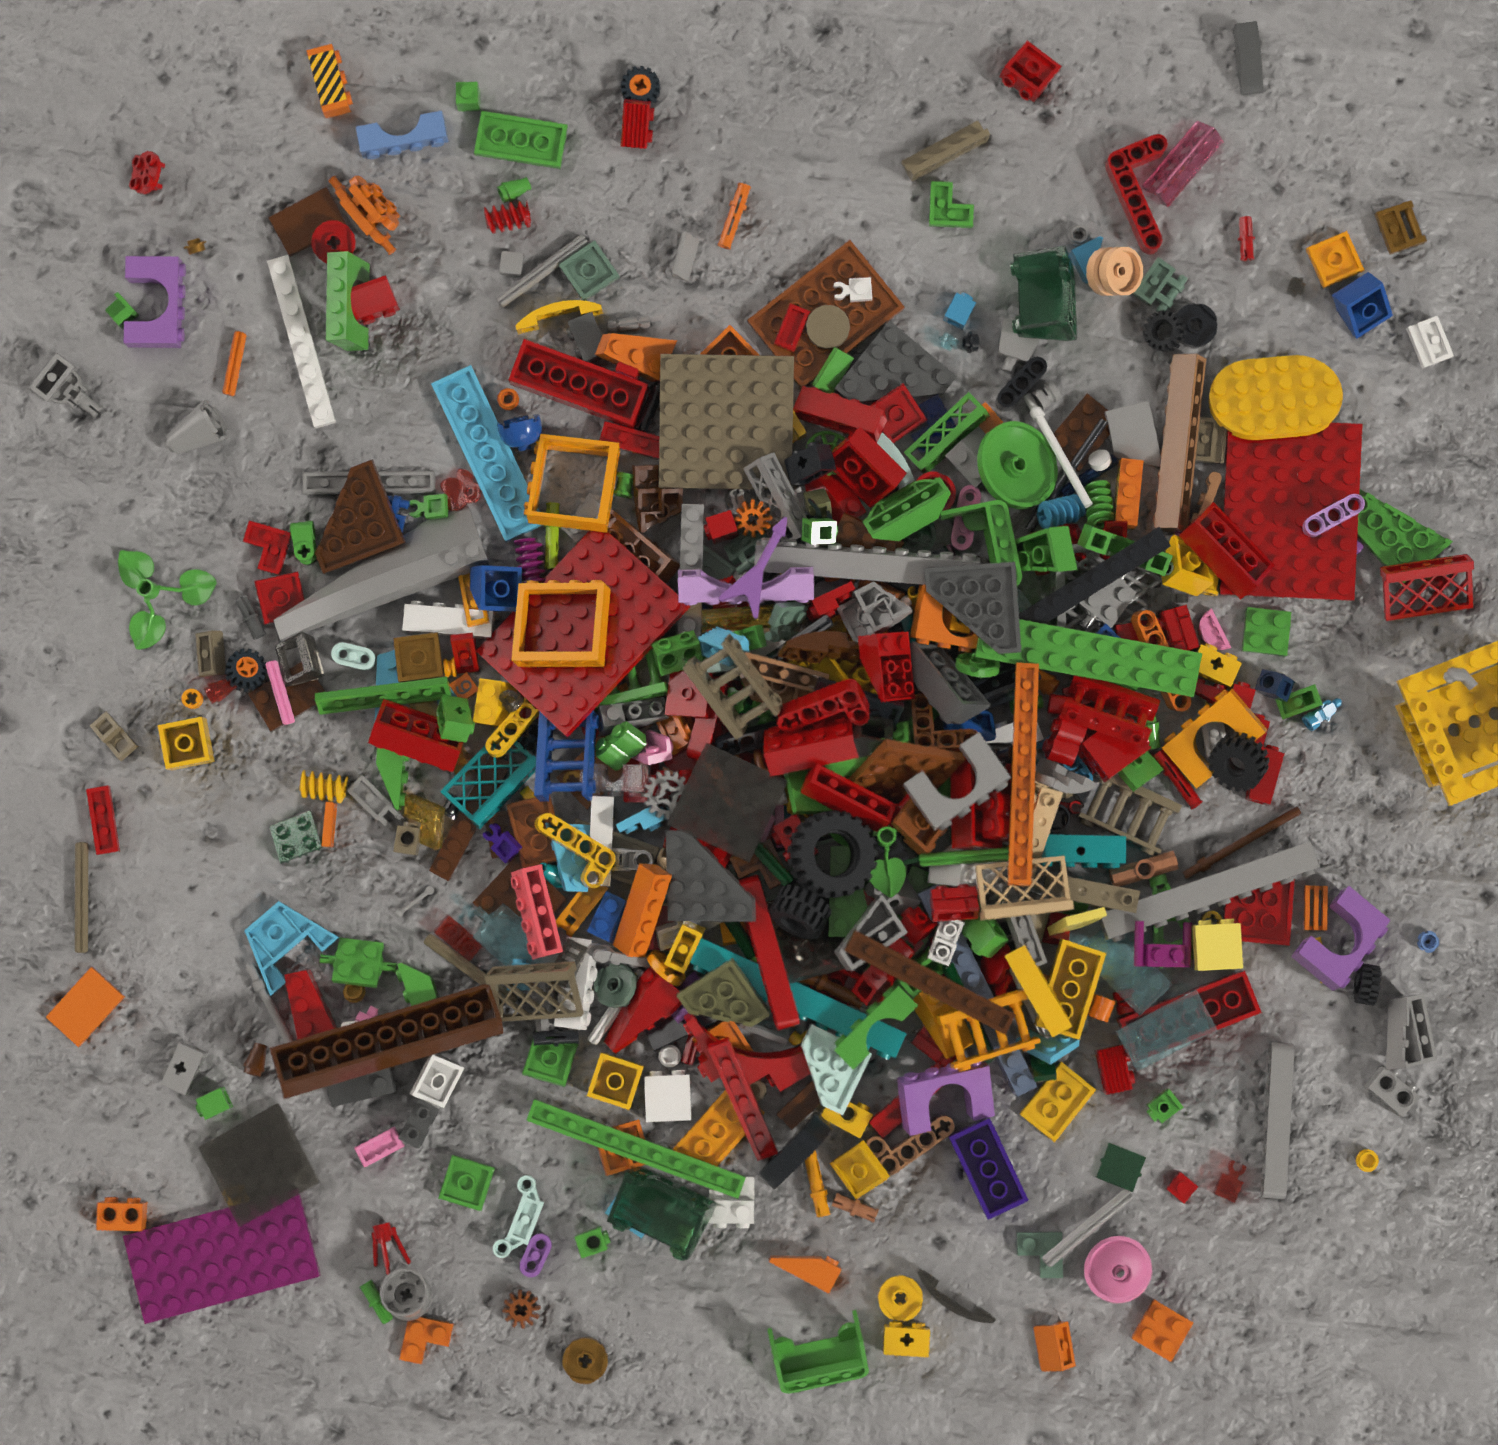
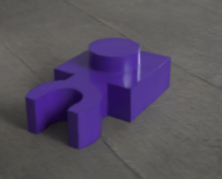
M490 824L489 827L493 830V835L489 831L484 832L482 835L486 840L494 843L491 849L507 864L515 857L522 846L508 831L502 834L498 824Z

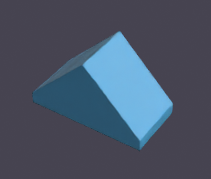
M1099 236L1070 252L1069 256L1083 283L1088 284L1086 277L1088 260L1094 251L1100 249L1103 237Z

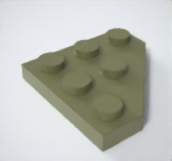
M733 958L684 988L676 995L689 1014L712 1017L711 1019L720 1021H732L742 1023L744 1026L753 1027L771 1015V1011Z

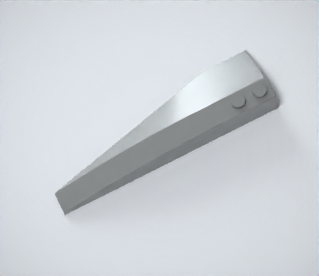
M469 506L448 512V517L426 520L403 535L405 543L374 554L274 619L280 641L455 579L460 575H466L470 573V567L490 566Z

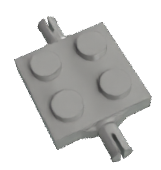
M1127 574L1078 603L1087 614L1084 621L1080 624L1081 627L1089 630L1094 620L1107 624L1110 628L1113 627L1137 593L1124 580Z

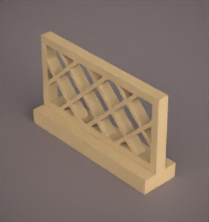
M1065 856L1032 859V864L1038 867L1040 872L1034 879H1031V886H1028L1025 892L1015 885H1009L1004 893L1001 894L992 887L999 877L1007 883L1008 879L1002 873L1008 867V862L976 865L975 871L981 909L979 912L980 921L1063 912L1074 909L1073 900L1070 899ZM1059 861L1060 872L1055 877L1046 868L1051 862ZM990 869L996 874V877L990 884L982 878V870ZM1043 872L1053 879L1047 889L1036 882ZM1055 883L1063 887L1064 897L1056 898L1049 892ZM1033 885L1044 892L1039 900H1034L1027 895ZM1011 887L1021 894L1017 902L1012 903L1005 897ZM989 890L1000 897L994 905H986L985 895ZM1002 900L1006 902L1004 904H999Z

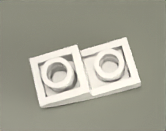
M939 921L927 956L928 959L949 966L957 947L956 943L964 921Z

